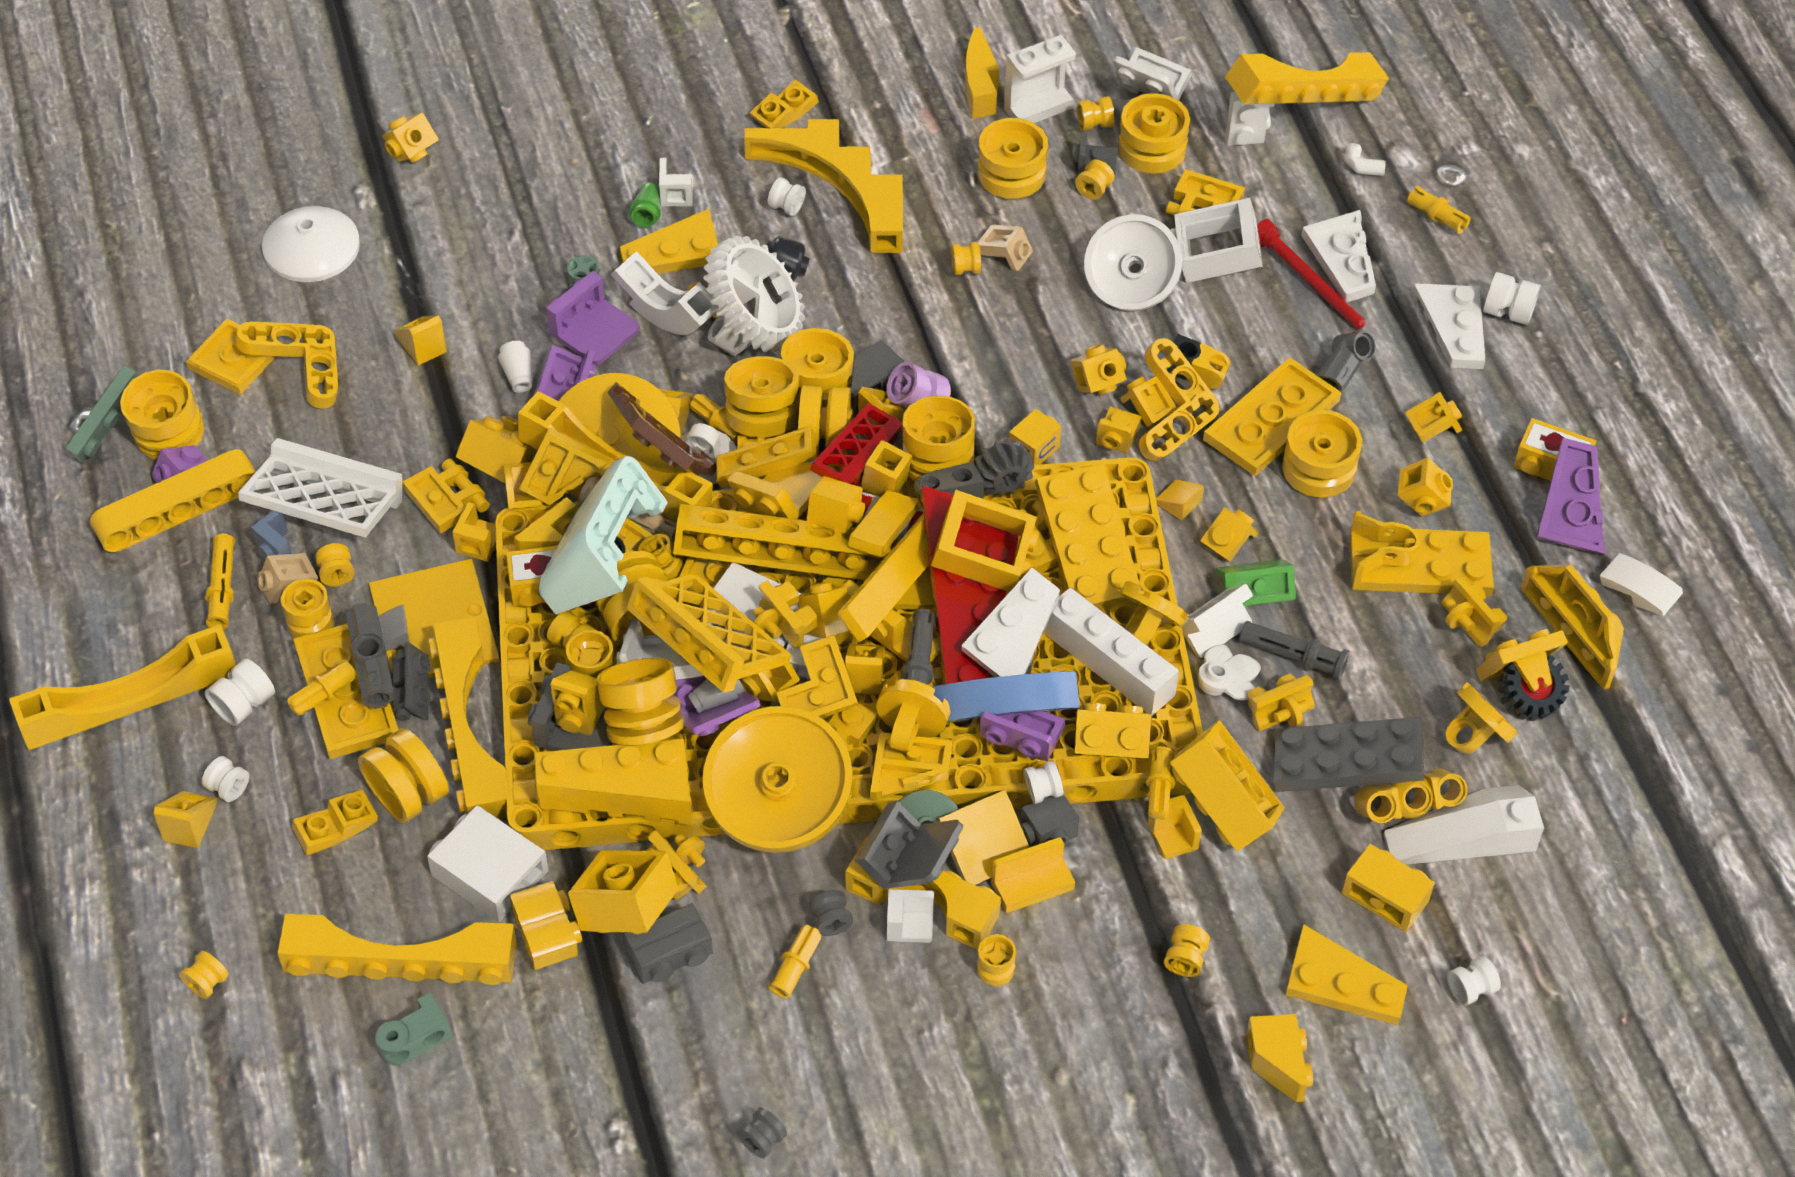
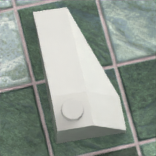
M1520 785L1479 790L1466 796L1461 804L1457 806H1443L1441 809H1434L1419 818H1413L1385 830L1383 836L1387 851L1397 860L1407 865L1533 852L1537 850L1544 826L1535 796Z

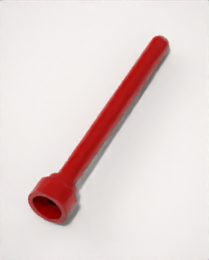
M1264 219L1257 224L1260 247L1272 248L1354 328L1362 329L1365 326V319L1280 239L1279 229L1269 219Z

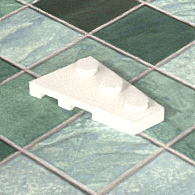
M1360 210L1305 226L1302 229L1301 235L1340 296L1346 302L1373 295L1376 287L1370 256H1368L1366 249L1365 231L1362 230Z
M1414 283L1412 292L1416 300H1420L1424 308L1423 314L1427 322H1431L1436 332V340L1450 368L1483 369L1485 349L1479 286Z
M1031 568L963 643L962 651L994 677L1026 674L1041 635L1056 604L1060 589L1035 569Z

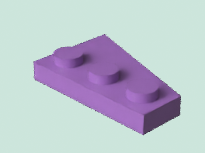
M1562 438L1536 535L1537 539L1601 556L1606 554L1605 542H1603V515L1600 505L1597 446Z

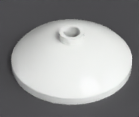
M321 206L301 207L283 214L271 223L262 239V252L269 268L277 275L297 282L321 281L341 273L354 261L360 247L358 230L353 221L340 211Z
M1138 214L1120 216L1105 223L1091 238L1084 258L1085 275L1093 292L1107 305L1124 311L1148 309L1162 302L1178 283L1182 270L1180 246L1171 230L1160 221ZM1135 263L1140 264L1141 269L1139 272L1132 273L1129 271L1131 265Z

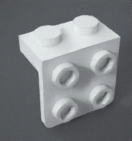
M1138 47L1135 48L1130 60L1116 56L1113 61L1122 87L1135 94L1139 91L1145 94L1158 93L1171 96L1179 101L1192 76L1190 69Z
M1231 92L1225 133L1227 146L1264 143L1266 130L1271 127L1269 107H1273L1274 104H1243L1235 92Z

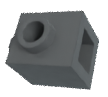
M1064 795L1058 798L1048 796L1041 803H1031L1022 807L1020 825L1028 844L1036 846L1061 837L1065 846L1069 840L1077 837L1079 816Z

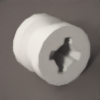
M779 177L770 189L768 205L774 209L782 208L786 214L794 216L798 213L804 202L806 189L799 184L793 186L787 179Z
M224 756L214 759L202 777L203 787L211 792L218 791L219 797L226 802L236 800L243 793L249 782V772L241 767H233L232 761Z
M1053 760L1045 762L1044 766L1038 769L1033 767L1024 769L1027 789L1034 804L1041 803L1048 796L1058 798L1064 795L1061 778Z

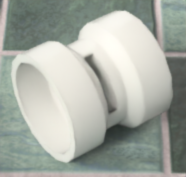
M1484 956L1471 961L1466 969L1460 966L1447 973V982L1452 995L1462 1006L1476 1002L1481 994L1488 996L1499 991L1501 988L1496 968Z

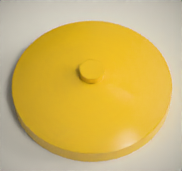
M624 373L600 374L579 382L558 401L566 405L592 433L621 453L646 464L672 469L671 466L660 458L662 453L653 444L648 448L632 435L634 432L633 428L630 427L607 393L615 382L619 383L640 400V406L682 439L680 422L673 406L666 396L648 381ZM590 477L585 479L584 483L575 489L569 490L568 493L579 500L582 487Z
M789 706L760 708L734 720L713 742L703 769L704 795L716 823L729 837L738 843L763 852L781 853L795 851L822 839L837 825L844 815L853 789V770L850 756L839 734L819 716L809 711Z

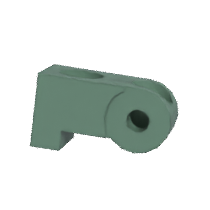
M431 992L417 999L418 1010L405 1016L400 1021H389L378 1028L375 1040L381 1057L386 1063L390 1065L404 1064L453 1038L449 1021Z

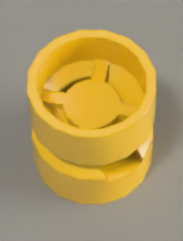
M301 579L292 582L283 590L281 596L282 608L289 634L293 639L334 627L327 591L322 583L313 579Z
M583 630L574 634L568 640L566 659L567 665L571 666L572 671L597 678V675L603 670L615 665L613 644L610 638L603 632Z

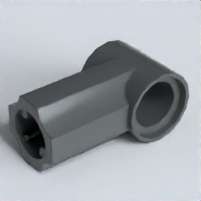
M1366 331L1337 335L1332 342V354L1318 374V377L1343 393L1362 361L1370 360L1374 356L1376 343L1373 336Z

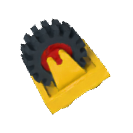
M1544 629L1529 635V640L1520 644L1517 643L1516 639L1504 642L1496 646L1497 651L1485 655L1486 661L1475 669L1480 682L1499 677L1498 681L1502 682V684L1498 686V693H1504L1505 695L1500 700L1502 704L1508 702L1511 705L1507 709L1511 714L1515 711L1519 712L1517 718L1523 720L1528 716L1529 721L1546 718L1560 708V705L1567 699L1564 695L1569 692L1570 685H1564V683L1569 680L1567 673L1560 674L1559 671L1564 668L1561 663L1556 666L1552 664L1555 659L1552 655L1568 644L1563 630L1550 634L1548 629Z

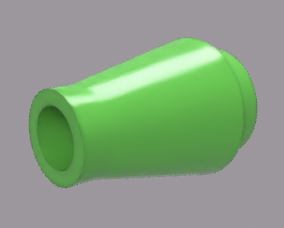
M645 183L630 205L629 214L637 226L651 227L660 219V189L654 183Z

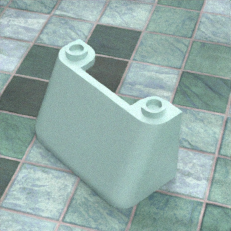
M626 456L620 458L610 465L576 511L541 576L539 585L540 596L555 614L622 592L628 579L625 575L619 576L617 561L622 560L624 555L614 543L615 538L626 517L632 519L646 513L652 517L662 513L668 503L641 465L633 457Z

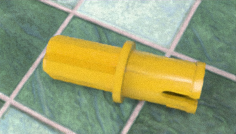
M696 394L693 397V400L690 402L691 410L709 422V426L726 434L737 444L738 435L743 434L738 433L729 426L726 420L725 406L720 407L704 394Z
M343 660L324 675H315L313 682L290 696L287 703L298 716L302 715L322 701L332 700L334 693L358 679L357 673L347 660Z
M1164 746L1151 750L1150 776L1146 779V786L1150 789L1148 815L1153 819H1166L1168 817L1170 791L1176 785L1172 772L1173 766L1170 764V761L1175 756V752L1171 748Z
M809 925L802 926L789 951L782 954L781 959L783 962L768 986V989L778 997L790 998L802 973L809 970L810 965L808 962L821 939V934L815 927Z

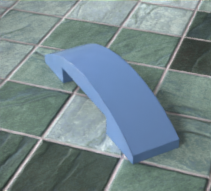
M1076 671L1002 676L932 687L935 689V697L941 702L945 698L949 703L951 713L947 723L980 718L983 712L999 716L1080 708Z

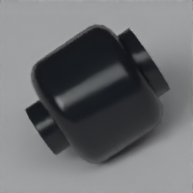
M777 236L772 242L767 241L768 252H776V259L779 262H785L784 268L788 273L792 272L790 277L793 282L798 274L805 275L810 258L804 256V244L782 236Z

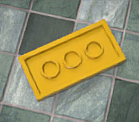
M1289 357L1206 429L1203 440L1256 476L1285 450L1289 427L1297 417L1309 411H1329L1340 401L1342 392Z
M1104 463L1037 477L1035 485L1066 591L1071 587L1096 607L1127 601L1128 599L1120 594L1125 581H1131L1138 585L1140 583Z
M348 624L293 639L307 685L313 682L315 675H324L343 660H347L357 673ZM358 679L334 693L332 700H324L314 707L329 759L385 744L386 738L398 731L390 703H388L387 707L377 709L364 706Z

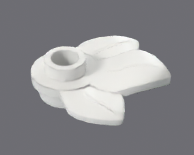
M1216 645L1208 649L1204 655L1205 664L1200 667L1197 674L1199 687L1209 695L1218 696L1225 692L1234 699L1248 700V691L1255 688L1250 682L1258 676L1261 669L1260 664L1248 655L1238 654L1233 656L1226 645Z

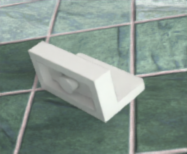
M1247 584L1226 589L1189 615L1182 630L1197 658H1204L1208 649L1216 645H1222L1240 633L1247 620L1252 623V619L1242 604L1253 596Z

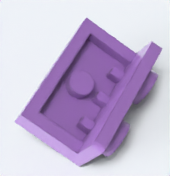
M552 344L547 352L534 395L539 391L559 401L573 386L587 378L593 377L596 370V365L592 363L595 351L589 349L582 358Z
M1045 711L999 716L983 712L980 718V736L985 737L989 742L996 745L1004 744L1019 750L1027 757H1038L1045 761L1049 760L1065 727L1064 718Z

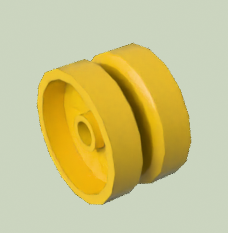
M1158 93L1143 94L1131 99L1124 106L1120 121L1121 131L1118 149L1123 161L1137 171L1150 174L1166 173L1177 168L1184 161L1187 151V136L1190 127V116L1187 108L1175 98Z
M1004 118L994 121L985 127L979 137L978 179L983 188L991 194L1005 199H1020L1038 191L1046 180L1048 138L1043 129L1035 123L1021 118Z
M810 328L799 330L788 336L784 341L780 359L795 366L799 373V403L802 385L821 387L823 390V407H827L829 392L833 387H850L851 389L854 350L850 342L841 334L828 329Z
M756 356L742 359L732 364L726 371L724 378L725 395L727 397L725 413L726 420L732 429L750 437L767 438L781 435L791 430L798 423L800 406L798 398L799 373L795 366L779 358Z
M802 385L798 430L809 426L812 427L816 434L817 457L820 455L822 439L826 440L827 448L853 420L850 387H833L829 392L828 405L823 407V390L821 387ZM841 449L843 454L848 455V449Z
M1309 411L1297 417L1290 425L1282 464L1285 479L1295 490L1312 497H1333L1348 490L1355 480L1363 439L1359 428L1349 418L1333 411Z
M401 728L387 737L385 749L374 746L359 756V768L367 785L384 809L399 823L406 824L418 816L422 811V802L434 805L449 793L448 782L434 756L424 743L406 728Z

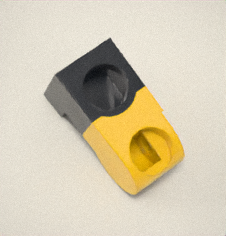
M1177 333L1173 343L1209 389L1219 388L1230 368V359L1224 353L1213 349L1211 346ZM1173 364L1167 371H1172L1176 368V365Z

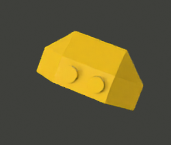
M1571 564L1539 565L1527 568L1521 585L1522 592L1555 632L1563 630L1568 642V648L1603 690L1610 688L1617 668L1624 631L1619 617L1607 608L1601 601L1597 591L1586 583Z

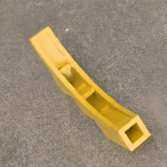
M808 119V128H744L745 159L771 161L789 165L819 177L844 195L861 216L868 233L870 253H903L902 175L871 174V147H839V119Z

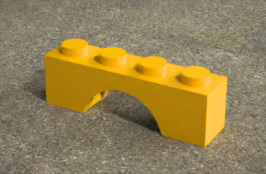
M866 837L845 871L846 891L877 905L888 899L889 889L933 891L934 903L938 905L945 916L946 936L978 950L980 942L989 936L1000 916L1001 897L988 887L976 886L962 880L959 875L952 871H942L940 876L931 883L883 889L855 861L868 838Z

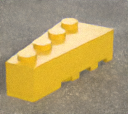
M684 739L663 740L641 745H610L534 753L540 808L587 814L590 810L608 812V816L623 818V814L645 816V820L660 822L661 818L678 820L679 824L692 825Z

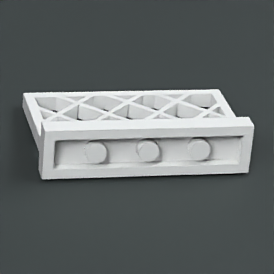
M277 438L271 444V456L238 492L239 501L366 538L390 507L397 509L401 504L402 474ZM272 472V473H275V474H278V475H277V476H271L270 473ZM301 481H302V482L309 483V485H304V486H303V484L301 483ZM290 483L295 485L294 488L279 490L277 487ZM270 488L272 491L264 494L254 492L255 490ZM333 491L340 492L341 494L335 495ZM325 492L327 497L312 500L309 495ZM297 497H301L303 499L302 502L290 503L285 501ZM364 500L371 501L374 503L366 504ZM356 501L359 506L342 509L340 504ZM333 506L335 511L324 513L316 509ZM363 515L366 518L362 524L348 519Z

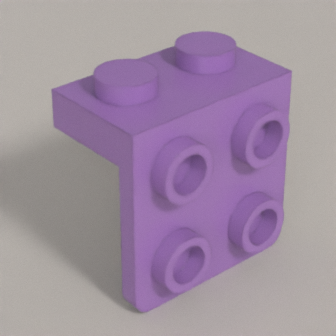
M594 271L590 272L583 279L576 281L572 288L559 298H555L546 308L549 334L581 357H584L589 349L595 351L592 362L595 365L603 363L640 332V325L637 321L604 299L602 277Z

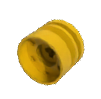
M158 369L141 374L126 386L120 400L121 410L130 428L134 442L142 454L157 460L161 449L192 445L197 447L202 441L205 431L204 420L199 406L196 404L191 386L182 375L174 371Z
M929 396L909 405L903 414V451L912 455L908 477L916 482L922 475L934 472L935 470L969 462L974 463L975 416L969 406L961 400L949 396Z
M630 551L624 553L622 560L617 561L619 576L625 575L628 579L623 591L596 600L597 607L603 614L604 622L612 638L620 645H623V635L627 633L631 620L638 619L626 609L636 579L647 576L654 583L667 581V576L662 570L659 560L649 552ZM640 621L644 635H656Z
M662 658L629 660L613 665L597 675L596 682L600 701L605 707H609L604 713V721L608 724L607 736L612 743L619 745L653 743L678 733L684 727L683 713L680 712V699L672 695L677 691V681L671 661Z

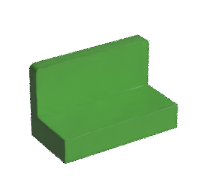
M1284 559L1216 568L1217 575L1223 581V592L1230 587L1247 584L1253 596L1243 602V606L1296 600L1294 567Z

